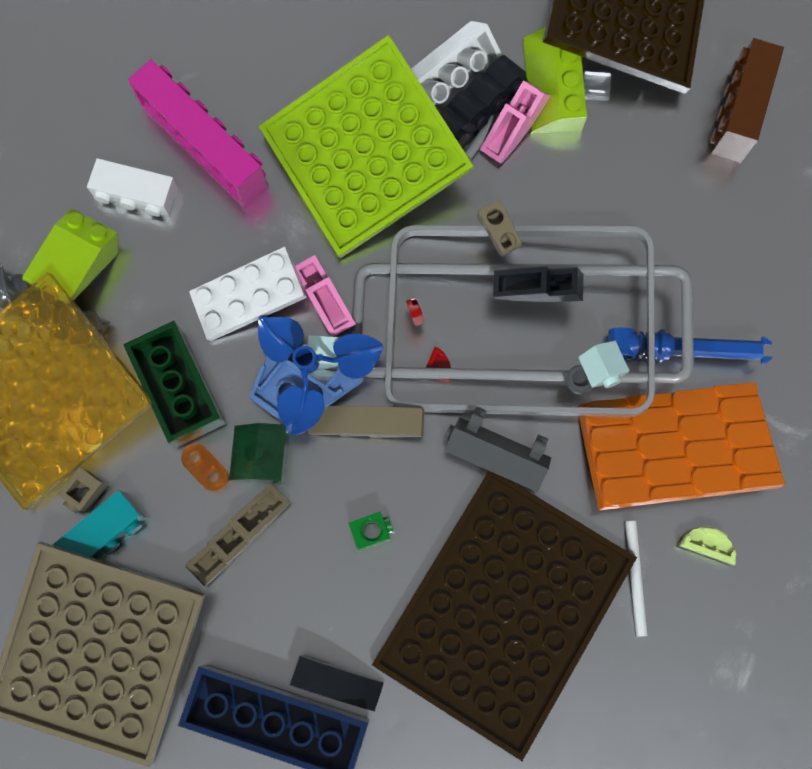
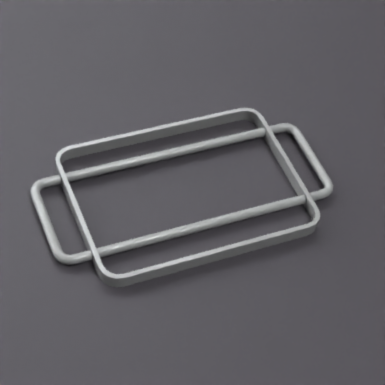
M481 225L407 226L398 231L393 239L391 263L366 264L358 270L354 279L352 318L356 325L352 326L351 334H362L365 278L370 274H390L386 367H374L365 377L385 378L386 396L394 407L423 408L424 412L473 413L477 407L486 411L485 414L634 417L646 412L653 402L655 383L683 382L693 371V283L691 276L687 270L680 266L654 265L653 240L648 232L640 227L515 226L514 229L518 236L637 238L642 241L646 248V265L398 263L400 245L409 237L489 236ZM547 266L550 270L578 267L584 275L647 276V372H628L620 377L621 382L647 383L646 402L638 408L411 404L399 402L393 397V378L566 381L569 370L393 367L398 274L494 275V271ZM654 276H674L681 281L682 368L678 372H655Z

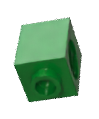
M381 511L348 523L358 551L389 541V533L394 532L389 517H382ZM370 523H375L380 527V534L376 538H368L364 534L365 527Z

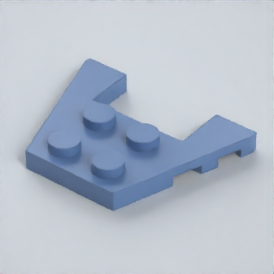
M266 357L264 365L260 367L249 398L281 421L277 412L278 398L289 387L297 386L303 389L301 371L289 360L279 363ZM338 368L328 383L323 385L308 374V391L314 390L321 393L325 409L361 384L364 378H348Z

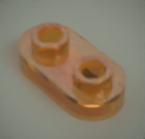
M191 444L183 450L181 455L183 466L205 489L211 492H220L228 486L230 481L229 472L204 446ZM194 453H199L200 455L197 462L191 461V455ZM217 472L219 475L218 480L211 482L209 479L210 475Z

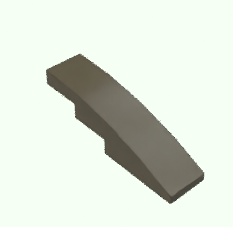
M328 406L324 409L322 417L316 425L308 430V434L340 435L342 437L369 436L371 438L423 437L424 409L381 406Z
M270 483L235 514L221 531L207 542V546L186 564V568L206 587L287 508L290 502Z

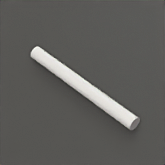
M625 521L628 552L637 557L630 570L636 637L648 636L636 521Z

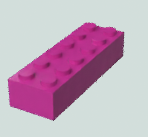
M151 59L127 79L138 102L245 208L267 188L266 174L261 168L263 163L254 153L249 155L243 149L245 146L236 135L230 136L225 131V125L217 117L212 119L207 114L208 110L205 105L198 99L194 101L190 97L188 89L181 82L176 84L171 79L173 78L172 74L164 65L158 66Z

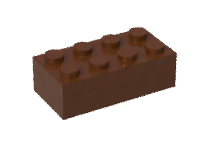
M753 38L748 48H742L738 61L735 60L730 71V76H733L731 83H728L723 98L727 100L725 106H721L717 116V121H720L719 127L714 129L710 143L714 144L711 154L741 163L757 143L782 58L783 46Z

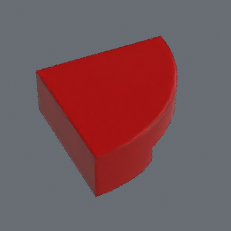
M411 298L406 300L415 326L424 323L423 313L417 299Z
M435 346L426 368H451L445 353ZM442 379L444 381L450 382V379Z

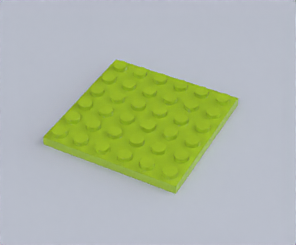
M389 35L258 126L340 258L475 169Z

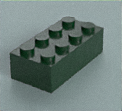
M174 320L123 344L167 442L171 446L177 448L226 424L183 332Z

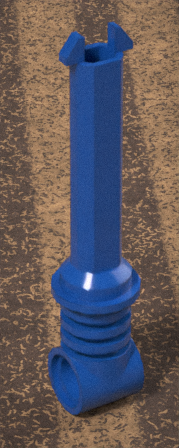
M624 327L608 330V342H617L625 361L635 359L636 355L638 359H642L643 355L647 359V332L645 335L644 332H639V335H637L636 330ZM665 329L654 332L655 360L658 363H663L664 360H669L672 356L682 357V337H673L670 333H665ZM761 337V341L693 338L694 357L761 360V365L766 364L772 359L770 356H763V345L771 346L772 344L766 337Z

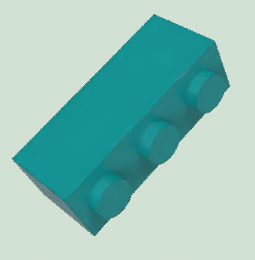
M118 490L52 545L97 559L103 553L108 555L120 545L118 541L126 534L131 536L143 526L141 522L146 517L126 492Z

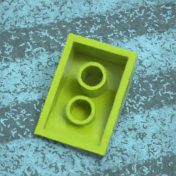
M71 208L53 226L22 278L31 285L70 305L118 254V232Z

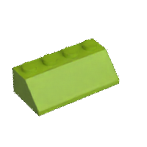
M545 26L523 38L527 80L551 95L531 126V134L582 131L587 119L581 56L543 43Z

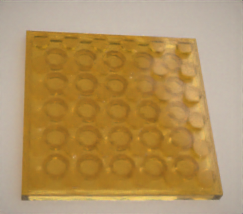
M48 272L0 312V481L24 511L30 509L154 404L143 387L56 278Z

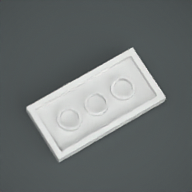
M286 247L280 248L189 291L206 339L209 341H213L255 322L261 316H268L307 298L289 250Z

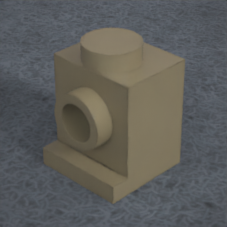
M79 467L58 495L65 499L63 505L76 514L78 511L87 513L102 492L106 491L109 486L88 470ZM83 489H88V492L82 498L81 491Z

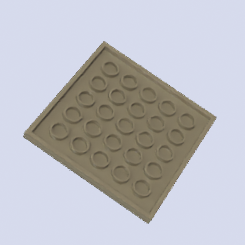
M38 542L0 658V718L150 767L153 764L205 594L54 545Z

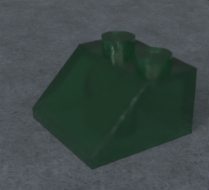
M269 423L236 425L234 427L229 481L285 485L290 436L286 427L283 424Z

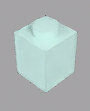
M309 335L308 344H303V346L312 348L316 355L322 354L323 356L336 358L333 346L340 337ZM319 361L317 369L338 370L339 362Z
M616 341L595 345L578 357L592 388L604 385L605 388L613 387L621 382L620 377L630 372Z

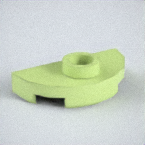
M705 526L693 529L683 536L679 544L680 547L730 565H736V551L733 549L732 543L728 536L717 528Z

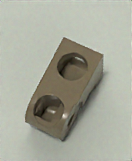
M500 199L478 210L477 218L482 227L485 228L501 257L522 247L520 238L514 229L515 226Z

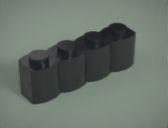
M505 55L493 61L487 70L479 74L466 89L459 92L449 102L448 106L438 111L461 147L468 142L471 133L486 126L490 116L501 112L505 104L508 103V100L515 96L523 80L527 81L526 71Z

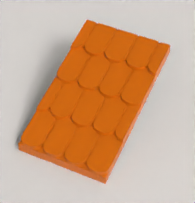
M756 383L718 385L712 388L654 394L653 402L647 411L634 417L579 416L598 510L775 489L784 486V477L780 471L781 467L775 447L773 446L767 421L765 420L766 417L760 397L758 396ZM647 395L590 401L589 403L580 404L578 407L638 408L646 402Z

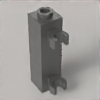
M477 407L470 421L459 417L455 426L449 425L444 440L448 441L444 451L538 492L548 472L552 458L543 454L548 438L538 434L532 449L481 427L480 425L486 411Z

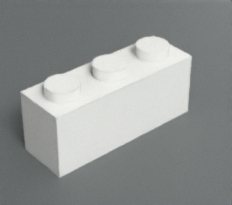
M98 158L87 185L88 190L98 202L109 204L110 202L118 203L121 207L128 210L142 209L147 214L159 217L160 214L170 215L178 191V186L173 177Z

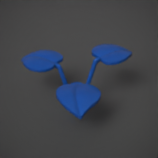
M261 316L258 322V338L265 355L274 362L282 363L288 360L292 353L293 362L301 371L303 389L297 386L289 387L281 393L277 401L278 415L288 434L292 436L302 434L311 429L320 420L324 412V399L321 393L314 390L308 391V373H312L318 368L319 361L339 362V370L344 376L351 379H359L367 376L374 369L383 351V344L373 337L363 334H347L340 337L334 343L333 350L337 356L336 358L323 356L322 354L316 355L312 348L301 346L304 341V333L297 321L287 317Z

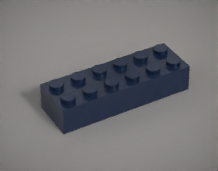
M208 665L198 666L178 726L304 769H354L369 719Z

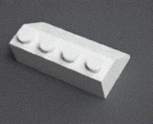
M470 21L411 70L439 111L443 107L448 106L449 102L459 92L466 89L479 74L485 72L493 61L502 56V53L488 24Z

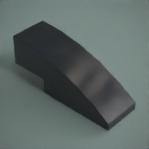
M547 266L497 270L494 271L493 298L528 302L583 301L584 274L578 267L550 270Z
M300 655L290 685L375 712L384 682Z

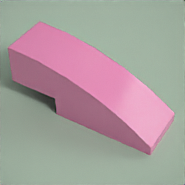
M523 80L511 103L505 104L480 150L497 162L503 163L531 128L551 95L531 82Z
M316 255L297 264L295 268L306 296L331 337H335L356 325Z

